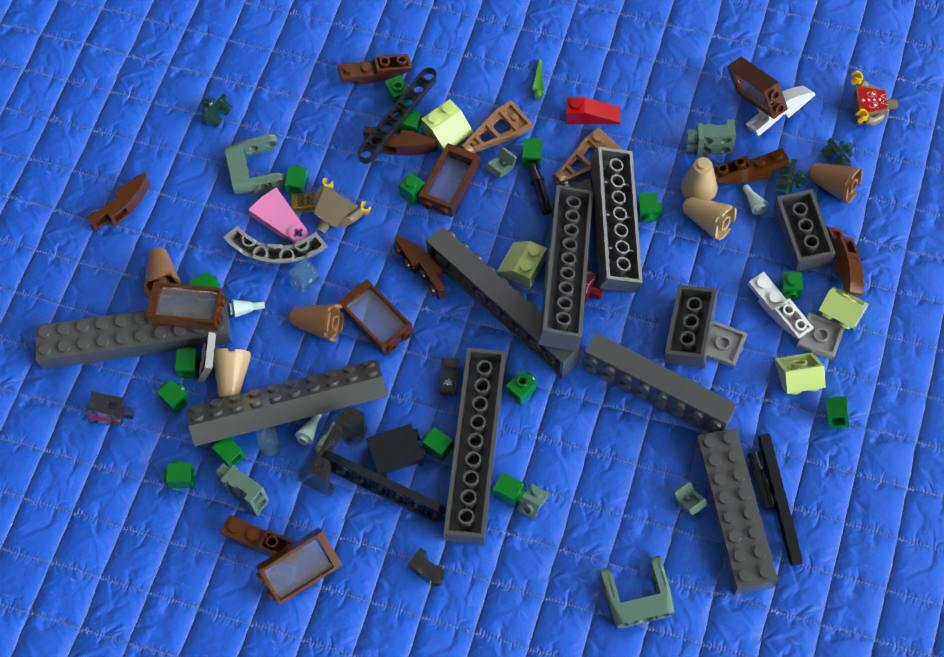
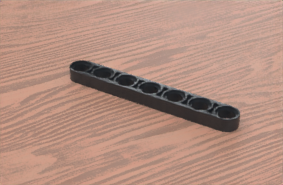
M424 68L359 147L357 154L361 163L368 164L376 158L437 81V74L433 68ZM426 74H432L434 76L430 80L424 78ZM420 86L423 88V91L415 92L414 88ZM407 99L413 101L411 105H405L403 102ZM400 112L403 115L400 118H394L393 114ZM385 125L392 126L390 131H384L382 128ZM379 138L382 141L379 144H373L372 140ZM364 151L371 153L367 158L361 156Z
M769 433L758 435V444L764 467L767 469L765 472L774 500L788 561L791 566L801 565L802 555L771 436Z
M324 451L318 459V463L323 469L432 521H440L445 513L444 506L439 502L331 451Z

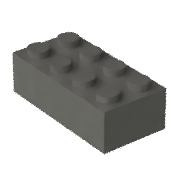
M813 189L777 196L773 208L795 272L831 265L836 253Z
M678 285L665 349V357L668 364L706 367L718 302L717 289Z

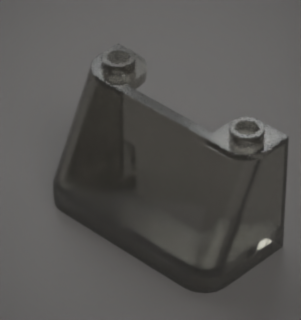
M346 408L328 419L299 469L298 476L304 485L329 497L335 489L329 479L331 477V465L328 459L320 456L324 451L334 452L341 439L351 442L352 438L356 436L364 438L368 431L364 412L355 408Z

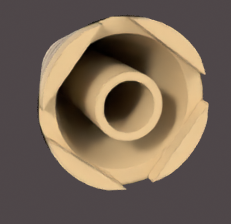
M700 157L695 160L681 181L682 194L685 199L696 197L710 201L716 196L718 185L713 164L708 158Z
M696 197L686 199L682 206L684 214L717 240H722L731 230L728 226L730 222L734 223L737 214L736 208L732 205Z
M228 348L214 349L213 364L219 398L225 399L233 394H240L251 359L249 351L241 349L228 351Z

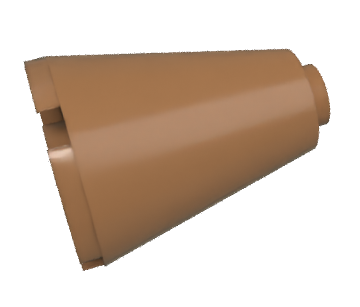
M815 163L810 166L808 176L812 182L843 202L850 203L857 194V191H855L856 186L861 184L863 170L852 166Z
M157 247L149 252L143 282L144 293L149 298L153 282L181 284L171 258L164 248ZM164 295L163 300L170 299L174 296Z
M336 303L294 307L289 313V321L299 329L334 342L338 339L335 338L336 335L342 332L344 313L340 312L342 306Z

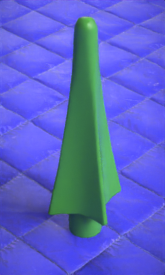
M541 59L537 61V70L532 86V96L535 95L534 98L537 100L545 96Z

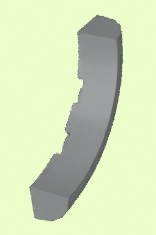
M238 226L223 237L234 249L243 255L271 264H290L304 261L328 248L317 232L291 245L261 243L247 235Z

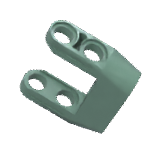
M268 134L241 140L225 148L235 195L257 194L271 191L276 187L277 189L285 187V174L276 172L250 178L246 156L272 151L277 147L279 143L276 135Z
M660 555L651 557V571L658 594L620 603L613 574L608 568L600 569V577L609 610L617 628L655 621L675 614L670 586Z

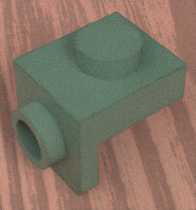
M503 147L500 150L499 156L488 162L485 169L500 179L513 170L517 156Z
M689 481L673 490L678 505L691 516L708 505L706 499L694 490Z
M531 484L521 497L517 510L531 519H535L539 509L548 499L549 492Z

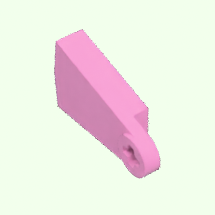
M277 187L262 196L248 209L251 217L285 240L289 239L295 243L308 237L306 227L299 220ZM295 232L301 233L302 236L299 237V236L297 235V236L295 237Z

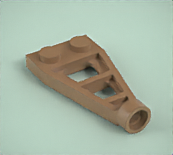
M510 100L496 109L466 142L460 145V148L472 153L482 151L520 137L533 128V123ZM502 119L511 129L504 133H498L493 126ZM485 131H489L494 138L483 142L479 136Z
M598 128L582 141L563 167L553 174V180L557 185L563 186L565 185L564 183L572 182L590 174L591 162L584 157L585 152L589 148L596 150L600 146L623 149L604 131ZM576 160H579L585 166V168L578 172L571 168V165Z

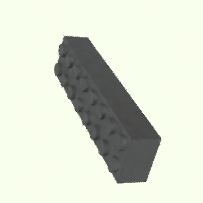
M598 146L590 157L599 289L634 293L641 286L643 280L633 151Z
M595 333L584 351L583 367L589 373H596L602 376L605 381L616 383L624 391H631L637 394L640 399L651 401L659 409H666L672 412L675 417L686 419L694 427H701L707 430L708 433L727 430L733 420L737 407L736 403L598 333Z
M737 428L697 435L695 444L734 594L738 595L775 588L778 578Z

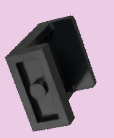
M411 423L366 438L378 474L387 478V473L416 463H420L421 466L425 465L424 458L427 456L424 447H419L418 440H420L417 429L413 430Z

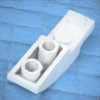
M804 86L782 91L788 110L772 119L758 109L759 113L746 123V126L750 131L760 136L783 115L788 118L813 98L815 93Z
M762 272L748 282V286L759 298V304L789 334L796 339H800L813 330L814 327L790 298L786 299L765 272Z

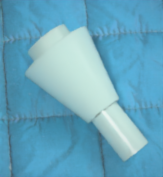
M748 184L743 186L742 189L748 196L752 213L760 215L766 212L769 203L753 192Z
M232 299V303H229L230 315L234 314V318L253 310L265 309L264 301L252 303Z
M322 414L313 416L310 421L295 433L300 444L311 445L313 443L317 423Z

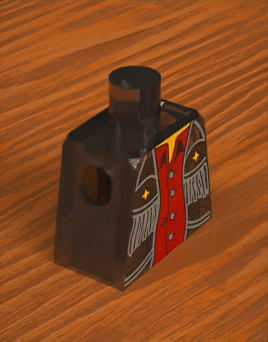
M91 391L88 405L90 423L120 426L123 418L134 419L135 408L126 407L124 399L121 397Z

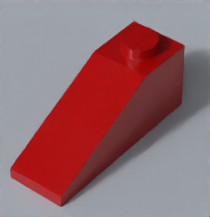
M567 97L566 124H620V107L586 97Z

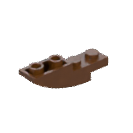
M408 54L374 56L373 61L338 64L341 82L357 81V85L384 81L412 70Z
M365 126L363 130L364 141L376 127ZM402 129L400 135L395 133L380 152L403 156L427 154L437 150L436 138L430 135H421L412 130L406 131ZM375 138L372 140V143L379 144L382 140Z
M780 148L751 160L748 159L747 155L714 167V172L719 183H748L772 177L773 170L787 166L790 162L784 149Z
M145 172L134 177L126 185L119 187L114 192L115 200L109 201L104 207L94 211L87 217L95 232L109 222L116 226L139 205L150 186Z
M827 226L826 228L836 253L835 258L837 260L832 264L836 270V275L840 278L847 294L862 296L864 288L863 269L853 238L844 237L841 229Z
M400 236L394 237L396 244L394 249L398 255L403 256V263L408 270L411 269L414 274L419 272L421 278L428 281L429 290L433 295L436 294L439 299L445 297V287L440 281L443 278L442 269L437 262L415 243Z
M230 514L220 532L221 535L239 542V545L269 557L295 542L268 529L265 531ZM302 548L281 561L295 565Z

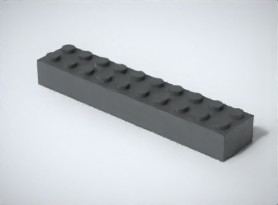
M556 185L552 198L538 345L571 351L578 350L583 330L593 191Z
M442 226L426 240L428 254L437 262L442 271L561 378L566 376L579 363L580 347H578L577 351L538 345L541 313L537 310L535 304L525 300L519 290H514L504 277H499L492 266H487L477 253L473 254L467 244L463 241L460 242L451 230L447 231Z
M216 301L161 308L160 315L212 320ZM226 302V306L222 308L223 322L219 324L218 331L150 325L146 318L147 310L36 325V361L43 370L172 352L184 347L201 348L208 332L216 334L215 345L232 343L229 307Z
M467 348L443 533L444 541L485 545L506 366V351Z
M366 360L361 364L347 365L342 369H331L322 374L308 375L303 379H292L287 383L272 384L264 389H253L248 393L233 394L229 398L214 399L209 403L192 405L190 408H187L188 427L194 446H199L388 396L378 360Z

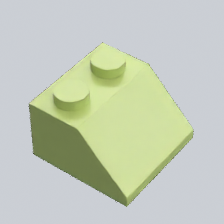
M450 99L421 119L423 131L427 135L436 138L437 146L442 151L447 143L457 146L473 134V130L462 111Z
M531 241L513 242L496 274L530 289L546 261L547 248Z
M834 286L829 290L819 311L823 312L822 316L830 320L834 318L840 321L839 324L847 329H850V327L854 329L869 304Z
M813 352L775 358L780 382L787 394L796 395L802 391L814 392L820 388H826L824 365Z

